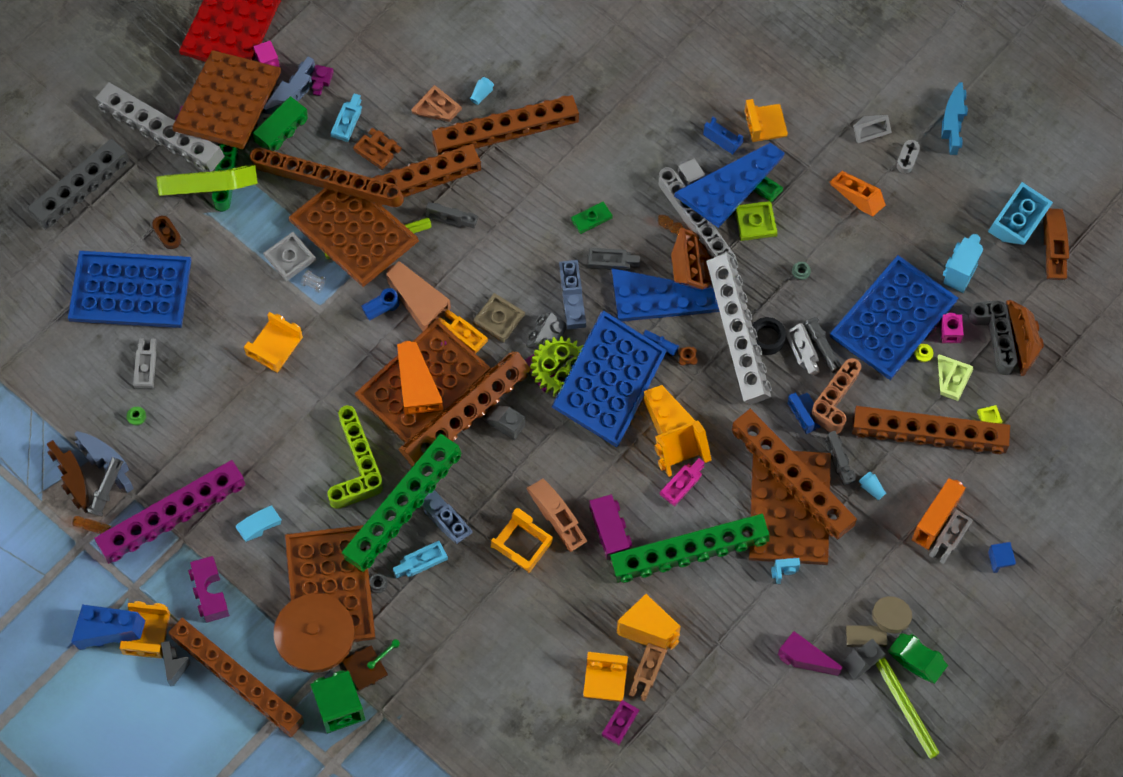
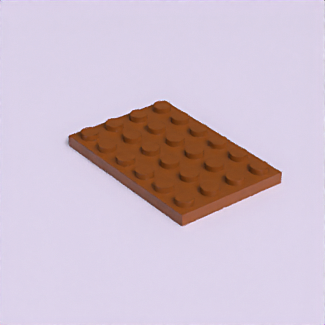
M212 50L173 124V131L244 149L281 73V68Z
M325 188L289 216V221L362 287L367 285L419 242L418 237L381 204Z
M438 319L412 341L417 343L442 398L443 410L491 369ZM398 355L355 393V397L404 443L443 411L405 415Z
M792 451L830 490L831 453ZM753 453L750 517L763 513L770 541L760 547L755 545L749 547V560L775 562V560L799 558L801 564L828 565L829 534L826 532L823 524L814 520L811 515L812 513L799 504L798 498L794 494L791 495L786 490L785 485L781 481L776 480L772 475V471L768 467H764L759 462L757 455ZM781 459L774 460L776 463H783ZM793 472L788 473V475H789L790 477H796V476H797V475H796L795 473H793ZM807 486L801 487L803 491H810ZM820 500L814 501L817 505H823V502Z
M364 525L285 534L291 601L307 594H323L333 597L347 608L352 617L355 631L354 642L376 639L368 568L364 572L360 571L346 561L341 553Z

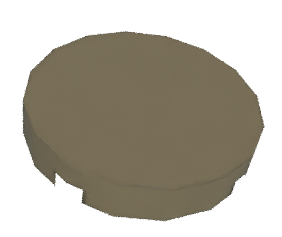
M887 596L875 603L872 610V619L881 630L897 634L909 627L912 620V611L909 605L902 599Z

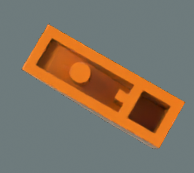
M841 171L830 181V185L859 210L871 216H874L886 206L881 189L844 171Z

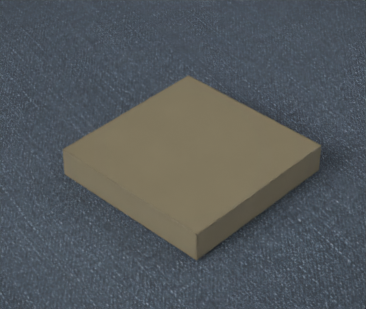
M494 293L474 318L473 324L504 343L523 319L525 312Z

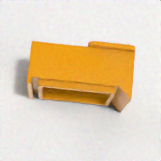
M516 508L512 513V519L499 536L491 540V548L496 549L530 573L552 544L553 537L533 524L531 516ZM517 526L543 543L530 561H527L504 545Z

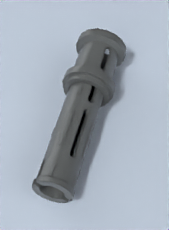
M813 317L803 323L804 327L811 336V342L816 343L831 373H834L835 369L838 371L842 365L826 339V332L821 329L818 323L819 319Z
M115 457L111 458L98 490L93 492L92 502L86 508L88 512L97 516H103L102 511L106 502L110 500L109 493L124 461L118 458L115 459Z

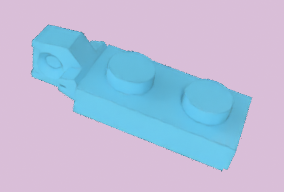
M354 93L351 101L343 104L331 131V137L345 142L349 141L361 114V95Z
M437 541L404 556V559L400 561L401 564L393 567V573L396 578L407 575V577L414 576L448 560V556L440 541Z

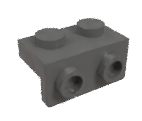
M551 312L541 315L536 321V328L527 338L526 346L528 348L535 347L539 350L540 344L545 346V340L552 343V338L555 337L559 341L567 328V324Z

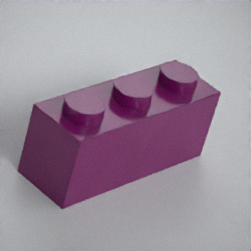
M612 494L590 500L589 509L606 559H611L610 554L629 550L632 546L630 535L625 534L626 524L624 518L619 516L620 506L618 501L613 499Z

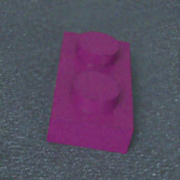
M622 700L601 736L619 746L637 717L639 709Z

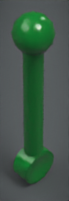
M394 639L392 644L375 660L368 662L367 667L373 669L375 664L393 648H398L399 640Z

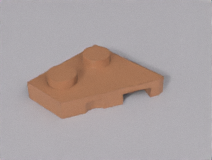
M434 85L411 111L414 115L450 122L462 108Z

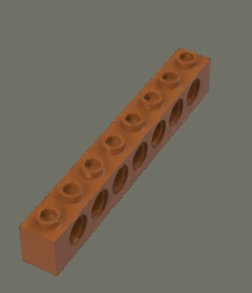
M573 95L561 96L558 99L545 100L539 104L526 105L519 109H510L504 113L491 114L484 118H475L468 122L456 123L453 126L439 127L432 131V138L437 155H441L445 151L456 150L463 145L473 144L474 148L477 149L578 123L579 112Z
M510 352L398 450L413 467L425 453L421 451V445L425 443L428 449L435 441V434L438 430L442 435L454 441L458 437L457 434L467 430L475 418L482 417L489 406H494L500 401L499 398L503 394L511 392L514 389L513 385L527 378V373L531 371L530 367L519 352ZM508 369L511 372V376L509 379L506 377V372ZM493 382L497 383V389L495 391H493L492 389ZM480 394L483 395V401L481 403L478 402V396ZM466 406H468L469 413L467 415L464 414V408ZM453 418L455 420V425L451 428L449 423L450 420Z
M856 406L853 416L852 434L861 438L869 436L876 437L879 440L893 439L897 442L910 441L918 445L934 444L936 447L950 446L958 450L966 448L972 449L975 452L990 451L993 454H1003L1007 452L1009 447L1010 425ZM869 422H874L877 426H871ZM893 424L896 426V429H891L888 425ZM907 427H913L916 431H910ZM927 429H932L935 433H928ZM950 431L954 434V436H949L946 434V432ZM965 434H971L974 438H967ZM985 436L991 437L993 441L986 440Z
M751 408L733 422L732 433L734 436L745 443L749 452L757 455L759 462L772 471L773 477L781 481L791 495L794 494L798 498L799 504L812 513L811 515L816 522L823 524L826 532L831 537L834 536L838 540L855 526L857 518ZM753 431L756 432L757 435L751 436L748 434V432ZM768 445L770 449L765 450L761 446ZM781 459L783 460V463L779 464L776 463L774 460ZM793 472V473H795L797 476H796V477H790V476L788 475V473ZM807 486L810 491H803L801 487ZM820 500L823 502V505H817L814 501ZM834 514L837 519H830L828 515Z
M181 618L169 631L171 639L290 738L304 724L301 714L184 618Z

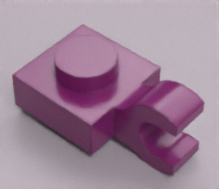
M315 65L311 77L312 89L314 90L313 95L321 96L323 86L329 87L334 73L333 68Z

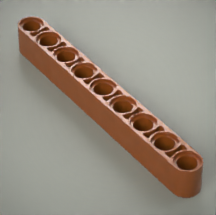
M255 148L250 153V159L258 170L390 207H399L404 202L400 188L392 183L264 148Z

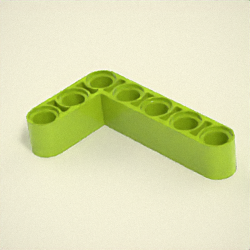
M255 165L241 166L222 171L156 177L159 196L234 190L258 184Z
M349 405L341 407L338 414L341 427L360 476L334 485L328 490L329 504L336 509L376 496L383 490L382 477L355 409ZM346 415L352 416L350 419H344ZM351 432H359L356 436L350 435ZM364 448L365 451L359 453L357 449ZM365 465L372 466L370 469H363ZM373 481L378 482L376 486H370L369 484ZM354 488L360 489V491L357 493L351 492V490ZM335 495H341V496H342V497H341L340 499H338V500L333 499V496H335Z

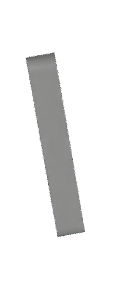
M670 167L661 169L659 172V187L688 228L698 234L699 240L705 246L711 259L725 253L736 258L715 226L693 209L683 207L687 205L674 196L675 193L673 192L686 187L677 173Z

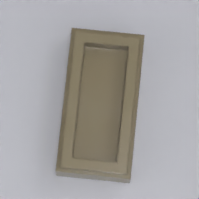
M846 626V647H862L872 638L880 647H887V632L881 630L878 626Z

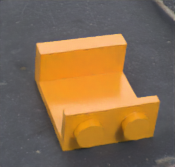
M269 312L267 314L269 322L253 344L249 341L246 343L244 350L248 357L278 373L303 336L301 328L297 324L289 323L281 315H274Z
M698 420L655 436L657 444L654 447L657 455L660 456V460H658L661 471L665 470L669 477L672 476L671 465L699 455L705 463L712 461L706 431Z

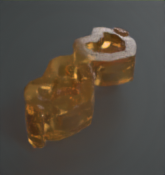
M667 215L658 216V224L665 229H670V232L678 235L680 228H683L681 223H673V220Z

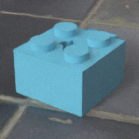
M978 234L971 235L969 239L964 237L961 243L957 242L953 250L954 253L952 257H949L943 272V276H945L943 284L964 293L983 252V247L979 244L981 239Z

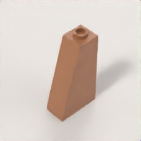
M400 261L390 266L387 270L388 284L397 292L398 298L422 331L426 330L437 319L442 318L446 310L451 309L450 300Z

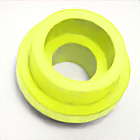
M920 344L914 351L916 359L920 362L930 361L934 354L932 347L928 344ZM924 350L927 354H922L921 351Z

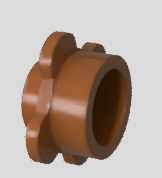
M694 347L680 348L678 350L680 355L679 364L682 366L685 364H697L698 360L695 356L697 350Z

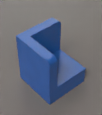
M1011 542L990 546L988 554L993 573H998L1002 567L1014 566L1016 564Z

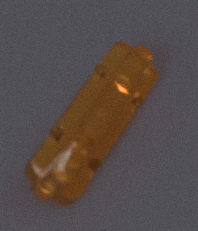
M75 516L72 525L75 527H82V529L100 534L111 529L110 525H101L100 522L84 519L80 516Z

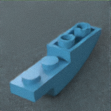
M959 82L953 90L942 121L941 139H949L950 155H957L959 148H962V137H959V132H961V123L964 116H967L968 112L967 105H964L966 89H963V82Z

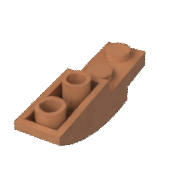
M541 479L527 488L547 521L551 522L570 553L588 542L577 524L579 522L547 481Z

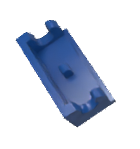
M712 117L711 122H707L704 125L703 136L733 155L743 143V136L741 134L736 136L718 124L715 117Z

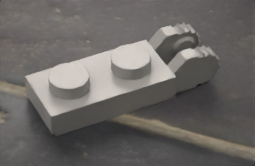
M144 338L139 339L138 350H136L134 388H154L156 339H151L150 351L144 350Z
M956 510L936 540V544L929 556H936L940 546L944 547L947 550L940 560L944 564L965 535L973 519Z

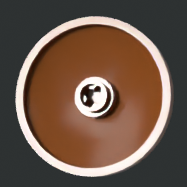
M307 594L292 600L281 610L274 626V642L279 655L291 667L308 673L327 671L340 664L349 654L355 636L353 620L347 608L335 598L323 594Z

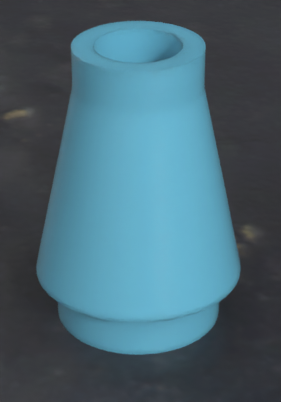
M482 77L481 80L479 79L470 100L479 105L493 91V82L485 77Z
M871 471L859 480L860 487L877 500H880L887 494L877 476L873 475Z

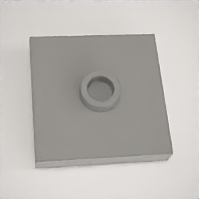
M294 232L263 253L265 258L286 282L316 261V257Z

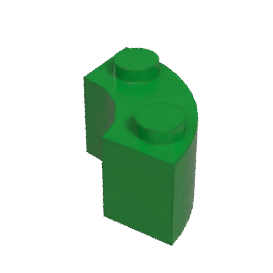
M901 633L888 650L889 654L907 670L934 684L948 667L940 652L927 648L913 634Z

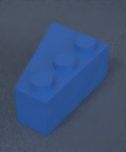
M82 604L71 642L79 650H83L86 647H100L107 643L115 642L117 644L121 641L139 640L146 620L138 612Z

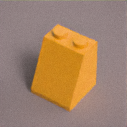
M645 594L618 620L617 634L646 646L648 643H651L668 650L670 648L672 650L679 643L681 626Z

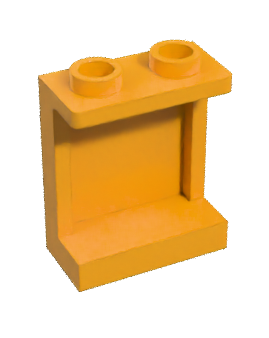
M141 601L128 603L129 611L138 612L146 621L141 638L133 641H121L120 651L123 655L162 659L161 643L166 640L170 617L168 607L161 603H154V605H146V603Z

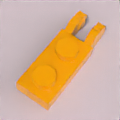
M446 310L444 314L453 322L451 325L442 318L438 319L475 354L488 342V338L450 310Z

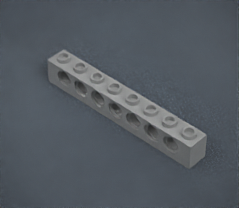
M110 82L95 98L101 111L111 113L116 120L124 121L133 130L135 128L138 129L143 136L153 138L158 145H165L170 152L180 154L185 161H192L202 171L204 169L209 172L213 171L224 158V154L219 146L209 140L174 132L173 124L175 120Z
M725 253L706 262L743 401L752 405L771 398L770 391L772 388L770 382L766 379L765 373H767V369L761 360L762 351L756 342L757 332L752 327V314L746 305L748 299L742 290L743 280L737 271L738 262L735 257ZM729 272L728 277L724 279V275ZM733 289V294L729 297V292ZM738 307V311L733 314L734 309ZM743 324L742 330L738 332V327ZM747 342V347L743 349V344ZM752 359V364L748 367L747 363ZM757 377V382L752 385V380Z

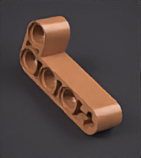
M850 358L845 361L815 401L811 410L810 417L812 420L829 432L836 431V434L840 433L846 423V415L837 409L836 406L859 375L861 363L857 359ZM837 382H842L844 386L839 385ZM827 396H832L834 399L831 400ZM816 410H822L824 413H818ZM833 420H837L840 424H835Z

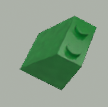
M338 671L332 677H321L310 684L327 734L365 721L363 708L349 671Z

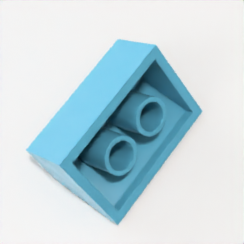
M1021 182L988 232L1003 242L1024 245L1053 202Z

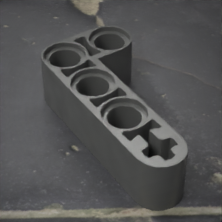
M998 300L977 302L971 308L969 320L974 325H989L997 370L1002 375H1009L1015 368L1017 356L1007 305ZM997 328H1003L1004 331H1000ZM1000 345H1006L1007 348H1002Z

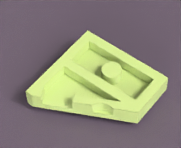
M939 354L940 395L959 401L971 376L973 366Z

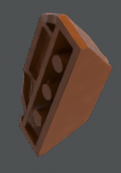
M681 227L671 254L674 282L696 289L712 287L706 262L711 259L709 253L699 240L700 237L697 233Z
M1007 300L1005 304L1008 308L1020 375L1025 376L1038 358L1044 343L1042 337L1039 338V323L1035 320L1033 313L1026 307L1012 300Z

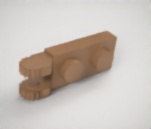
M648 643L634 676L629 696L633 697L636 694L638 684L640 683L646 686L641 694V700L646 701L650 688L654 685L667 653L666 649Z

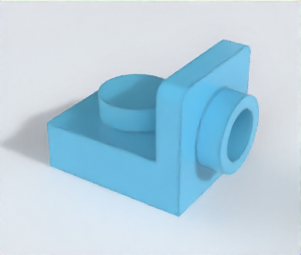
M800 559L775 560L774 567H771L772 578H776V584H781V573L792 575L799 571Z

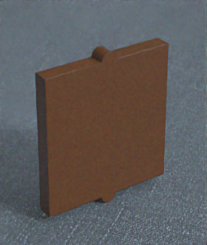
M372 645L359 652L355 651L354 655L342 661L347 671L350 672L358 691L371 684L375 685V682L388 676L380 660L373 669L367 667L368 662L378 657Z

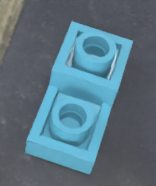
M271 505L238 523L236 529L244 541L247 542L262 536L264 530L280 525L282 519Z

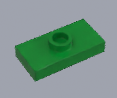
M765 177L753 191L772 202L783 191V187Z
M604 201L571 217V221L580 234L613 219V215Z

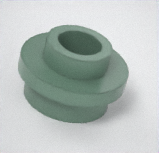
M798 262L793 266L792 274L796 279L805 280L810 276L811 268L806 262Z

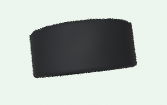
M764 317L753 323L752 327L755 328L756 332L761 328L767 327L774 329L779 335L778 341L771 345L763 344L756 338L762 355L776 354L782 349L786 331L780 321L775 318Z

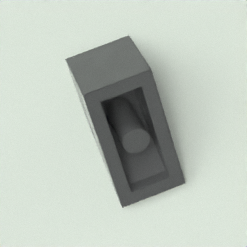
M494 405L483 418L484 422L513 440L517 438L525 427V416L508 406Z

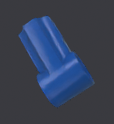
M392 288L384 289L380 296L361 305L367 319L370 321L387 311L396 310L399 307L397 292ZM388 298H394V300L390 302L386 301Z

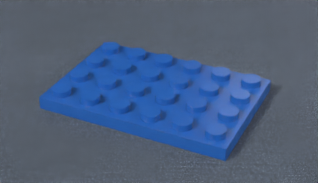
M79 251L68 320L70 322L182 328L192 262L191 257Z
M897 255L833 329L829 337L891 380L912 356L918 346L923 343L939 324L942 316L946 315L956 304L958 297Z
M602 311L560 389L552 408L613 446H619L644 397V391L648 389L667 350L612 315Z

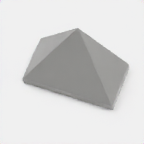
M888 115L863 116L853 125L857 143L892 133Z

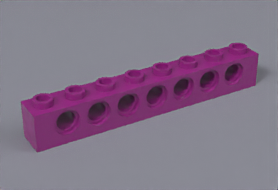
M230 460L94 539L108 564L116 562L124 554L139 549L140 545L145 542L155 540L159 534L171 531L180 522L190 520L194 514L206 511L215 502L223 501L229 494L239 492L246 485L244 478L233 460ZM227 481L226 485L219 486L220 482ZM204 491H210L207 496L201 495ZM189 500L193 501L189 506L184 505ZM171 510L176 511L174 515H167V513ZM153 520L159 521L156 525H150ZM141 530L139 535H132L134 531ZM118 540H124L121 545H115Z

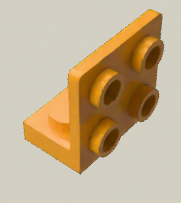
M753 99L746 100L744 112L752 142L787 137L788 132L780 104L758 107V105L754 104Z
M588 652L583 697L621 702L624 698L628 656Z

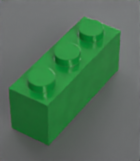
M290 96L253 132L254 142L264 149L277 151L287 138L293 136L299 126L306 123L308 119L307 109Z

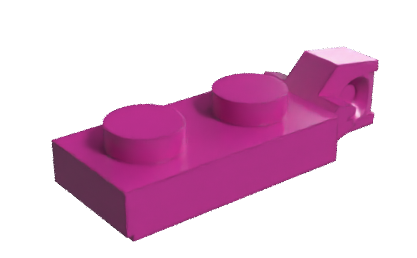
M698 458L693 465L689 463L684 465L662 489L660 496L675 507L702 476L700 471L705 467V462Z

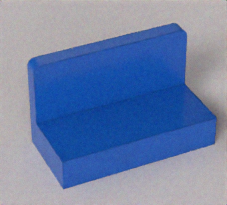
M796 392L789 395L787 404L804 432L808 434L821 428L810 417L814 405L810 395L804 393L798 396Z

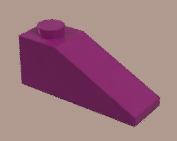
M795 631L792 632L778 652L780 660L787 665L791 664L793 667L836 676L842 670L841 665Z

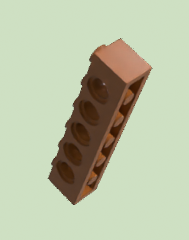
M473 144L463 145L456 150L445 151L436 157H428L424 161L411 163L407 167L394 169L390 173L377 175L373 178L397 185L403 197H407L481 171V161Z

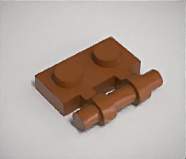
M371 128L369 134L372 137L369 138L364 135L353 149L356 153L383 170L394 158L393 153L390 151L393 150L399 153L402 147L397 145L395 140L384 136L382 131ZM377 142H382L385 146L382 147Z

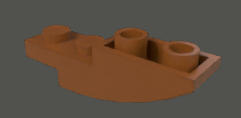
M1049 208L1043 217L1044 245H1046V275L1049 280H1066L1069 245L1063 209Z

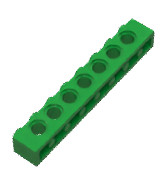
M440 433L341 552L346 561L362 572L373 565L378 554L386 549L387 543L398 535L400 528L411 519L412 513L416 508L422 506L426 496L435 490L440 479L446 477L450 467L459 461L462 454L459 445ZM444 457L442 461H437L438 458ZM427 472H432L431 475L424 476ZM414 487H420L418 490L412 491ZM407 501L406 505L400 506L402 502ZM395 516L393 520L388 521L389 517ZM383 531L381 535L375 536L377 532ZM370 546L368 550L362 551L364 547Z
M762 513L610 554L617 583H627L632 581L633 578L640 576L641 578H646L658 571L664 573L670 571L673 567H686L695 561L705 562L710 557H723L732 551L742 552L754 545L756 547L763 546L770 541V535ZM749 531L753 535L751 537H745L743 536V533ZM730 536L734 540L732 542H725L724 538ZM713 542L715 545L708 548L705 546V543ZM688 547H694L696 549L692 553H688L685 551ZM669 552L677 554L674 558L666 556ZM650 557L658 559L655 563L647 561ZM632 562L638 563L636 568L628 567Z

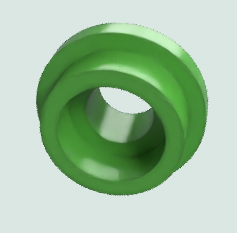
M133 407L127 412V420L132 425H141L146 419V412L141 407ZM139 413L138 417H133L134 414Z

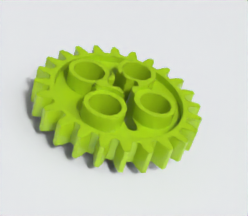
M562 336L559 341L553 337L552 343L545 340V346L540 344L539 350H535V356H532L531 361L533 363L530 369L534 370L531 375L537 376L535 383L541 382L540 389L546 387V393L552 390L553 396H555L564 384V382L558 380V377L567 378L572 368L571 365H574L584 345L578 347L577 340L572 344L570 343V337L567 341H564ZM557 352H563L566 356L561 357ZM570 356H573V357H574V358L570 359V360L566 363V361L568 360V358H569ZM550 364L553 368L547 369L544 365ZM557 371L556 375L551 378L550 376Z

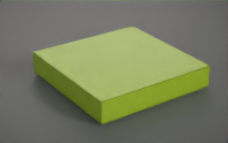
M770 201L742 204L735 209L740 241L777 236L778 233Z

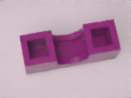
M210 556L190 562L192 569H189L188 572L191 581L195 580L196 587L193 588L195 598L200 599L201 605L197 606L200 617H204L206 623L229 617L223 592L212 594L207 591L211 583L220 580L214 557Z

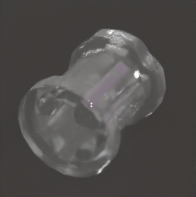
M307 270L303 275L301 284L302 286L307 285L314 288L319 293L325 285L326 278L314 275L310 270Z

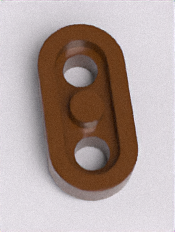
M166 216L156 217L152 222L153 230L164 247L167 249L179 247L181 237L170 219Z

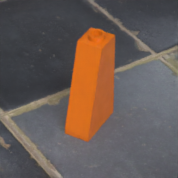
M404 341L401 344H397L405 415L443 410L442 398L417 343Z
M948 478L917 525L912 541L928 550L930 549L964 494L966 487L961 482Z

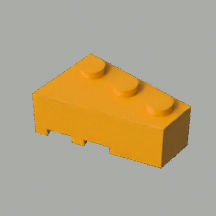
M663 385L644 391L643 401L658 435L695 421Z

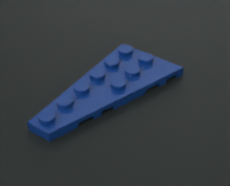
M768 143L678 190L674 196L719 228L779 163L785 153L772 143Z
M612 268L617 317L621 322L720 312L714 288H690L674 282V280Z

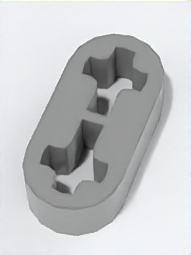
M908 140L903 145L897 162V169L901 173H909L914 167L920 150V146L915 140ZM913 147L912 153L908 154L909 148ZM905 159L909 160L906 167L903 166Z

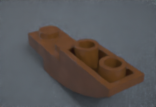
M51 440L47 443L49 448L47 454L53 462L57 460L60 464L57 467L63 475L61 479L64 484L61 486L67 495L72 494L74 497L72 502L76 508H82L87 513L86 508L89 507L88 489L80 466L71 450L63 454L54 440Z

